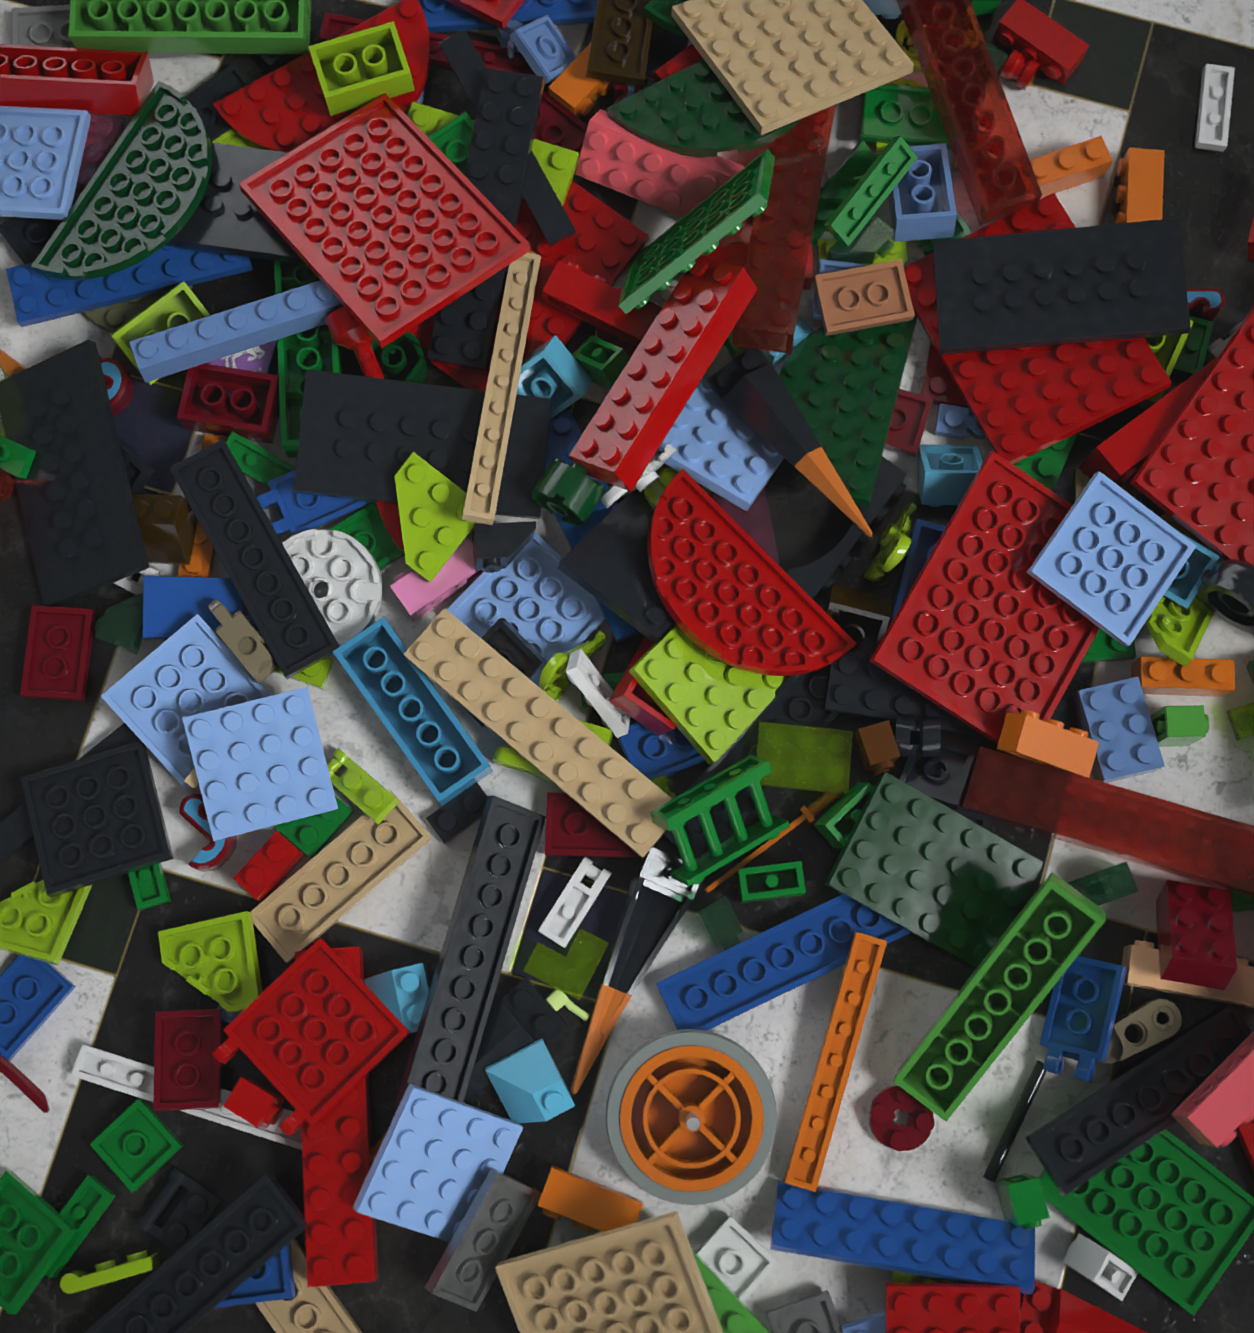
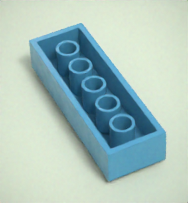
M383 616L334 650L333 654L441 806H444L474 783L479 782L493 772V770L428 677L404 657L403 654L407 651V648Z

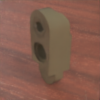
M218 598L208 605V608L221 623L216 628V633L251 676L260 684L276 668L275 658L266 647L267 644L264 638L240 610L232 615Z
M1153 999L1118 1017L1114 1022L1105 1062L1095 1061L1110 1065L1173 1036L1178 1032L1182 1023L1179 1008L1169 1000ZM1160 1012L1165 1013L1168 1017V1021L1162 1025L1156 1020V1016ZM1128 1025H1132L1137 1032V1037L1133 1042H1129L1125 1037V1029Z

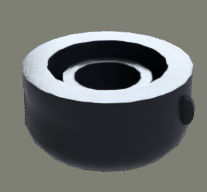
M1227 559L1218 562L1211 570L1204 571L1201 576L1202 583L1198 588V595L1204 605L1228 624L1254 633V565L1241 560Z

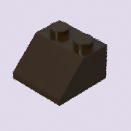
M132 494L148 563L190 565L198 519L187 499L181 495Z
M833 584L825 612L857 643L850 651L873 655L886 633L891 616L893 598Z

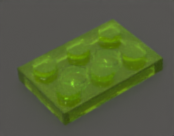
M759 722L756 756L768 760L772 769L770 774L762 778L761 786L847 794L849 789L853 731Z

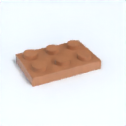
M902 259L814 275L813 282L825 336L909 321L915 317Z

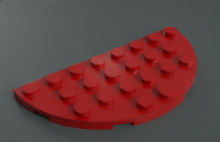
M403 0L335 37H342L394 21L415 91L391 98L405 114L408 113L413 102H418L424 90L431 61L430 35L424 12L418 0ZM310 51L213 104L222 120L237 135L240 134L243 138L252 142L256 148L288 153L362 108L358 107L330 116Z
M684 469L671 480L661 494L650 520L647 547L652 579L663 605L675 623L692 641L712 656L729 665L756 674L770 676H792L819 670L843 657L857 644Z

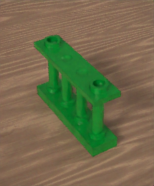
M901 136L893 137L881 154H874L863 140H860L797 219L792 228L807 245L814 246L824 232H830L842 247L849 246L917 160V155Z
M751 754L650 812L654 824L672 831L683 866L671 872L672 878L687 886L698 884L707 875L766 840L778 837L781 831L790 827L787 820L772 815L769 812L760 784L762 778L772 772L768 760ZM748 786L759 821L745 829L735 796L738 791ZM721 801L724 803L734 836L722 843L719 841L709 812L712 806ZM698 816L709 850L694 858L684 825L686 821Z

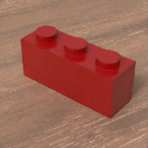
M1025 0L1015 1L999 21L994 37L1004 47L1022 53L1027 62L1029 60L1038 62L1040 64L1039 69L1044 71L1048 78L1056 80L1062 85L1083 61L1090 46Z

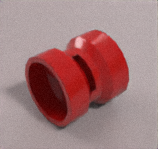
M1014 50L1005 63L1000 76L1007 80H1016L1017 86L1025 90L1035 76L1040 64L1034 60L1027 62L1022 53Z

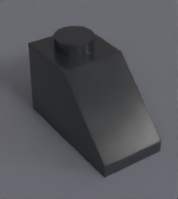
M536 521L493 523V526L474 524L472 545L475 570L483 569L484 572L493 573L506 568L533 539Z

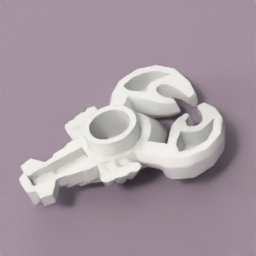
M667 444L662 453L654 454L634 486V491L636 489L640 492L643 491L659 477L656 471L664 464L663 462L677 451L671 444ZM612 485L603 493L601 501L608 509L616 500L628 496L632 491Z

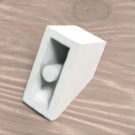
M1078 1234L1075 1241L1068 1246L1063 1263L1121 1301H1123L1138 1274L1114 1254L1081 1234Z

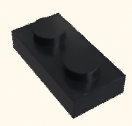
M476 782L426 819L442 842L447 844L481 819L487 795Z

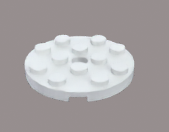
M311 529L300 532L282 543L340 646L373 623L382 600V578L375 559L360 542L340 531ZM320 582L328 583L329 590L327 596L317 598L314 594L315 586Z

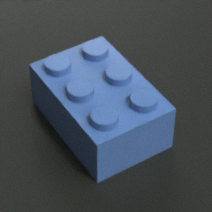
M946 143L909 146L918 158L888 196L894 242L951 238L954 236L957 213Z
M1139 677L1078 690L1073 694L1072 707L1078 728L1088 732L1087 738L1099 742L1091 770L1095 786L1155 772L1165 767Z

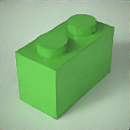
M1204 705L1165 706L1150 715L1159 747L1189 746L1206 737V733L1209 731V717L1207 714H1204Z

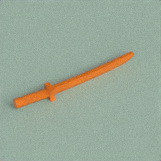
M839 782L834 788H831L830 791H827L822 797H819L810 804L808 808L804 805L799 810L802 815L789 824L790 827L781 831L778 837L768 840L705 889L706 893L711 892L735 874L738 869L743 868L803 821L807 820L809 824L815 820L814 816L848 792L842 782Z

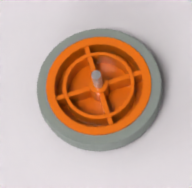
M685 1029L667 1032L647 1041L625 1060L611 1084L607 1097L605 1120L608 1140L618 1163L639 1187L651 1195L671 1203L701 1205L722 1200L738 1192L761 1170L774 1142L777 1126V1109L774 1092L765 1071L745 1048L735 1041L714 1032Z

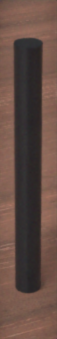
M1037 1060L983 1175L985 1179L995 1183L1047 1072V1070L1043 1069L1044 1063Z

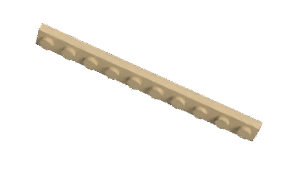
M526 253L508 266L462 520L492 526L494 523L541 255Z

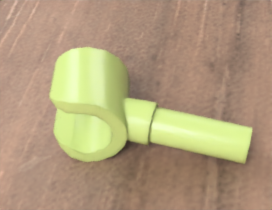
M554 990L546 998L556 1011L565 1005L568 1010L584 1021H587L590 1014L575 1005L562 990Z

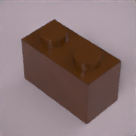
M889 720L860 728L851 739L862 774L871 772L872 776H877L881 772H889L890 768L894 767V763L900 757Z

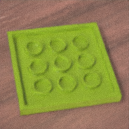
M676 623L629 669L631 675L708 764L715 763L775 698V691L787 679L786 676H770L745 671L717 659L692 641Z

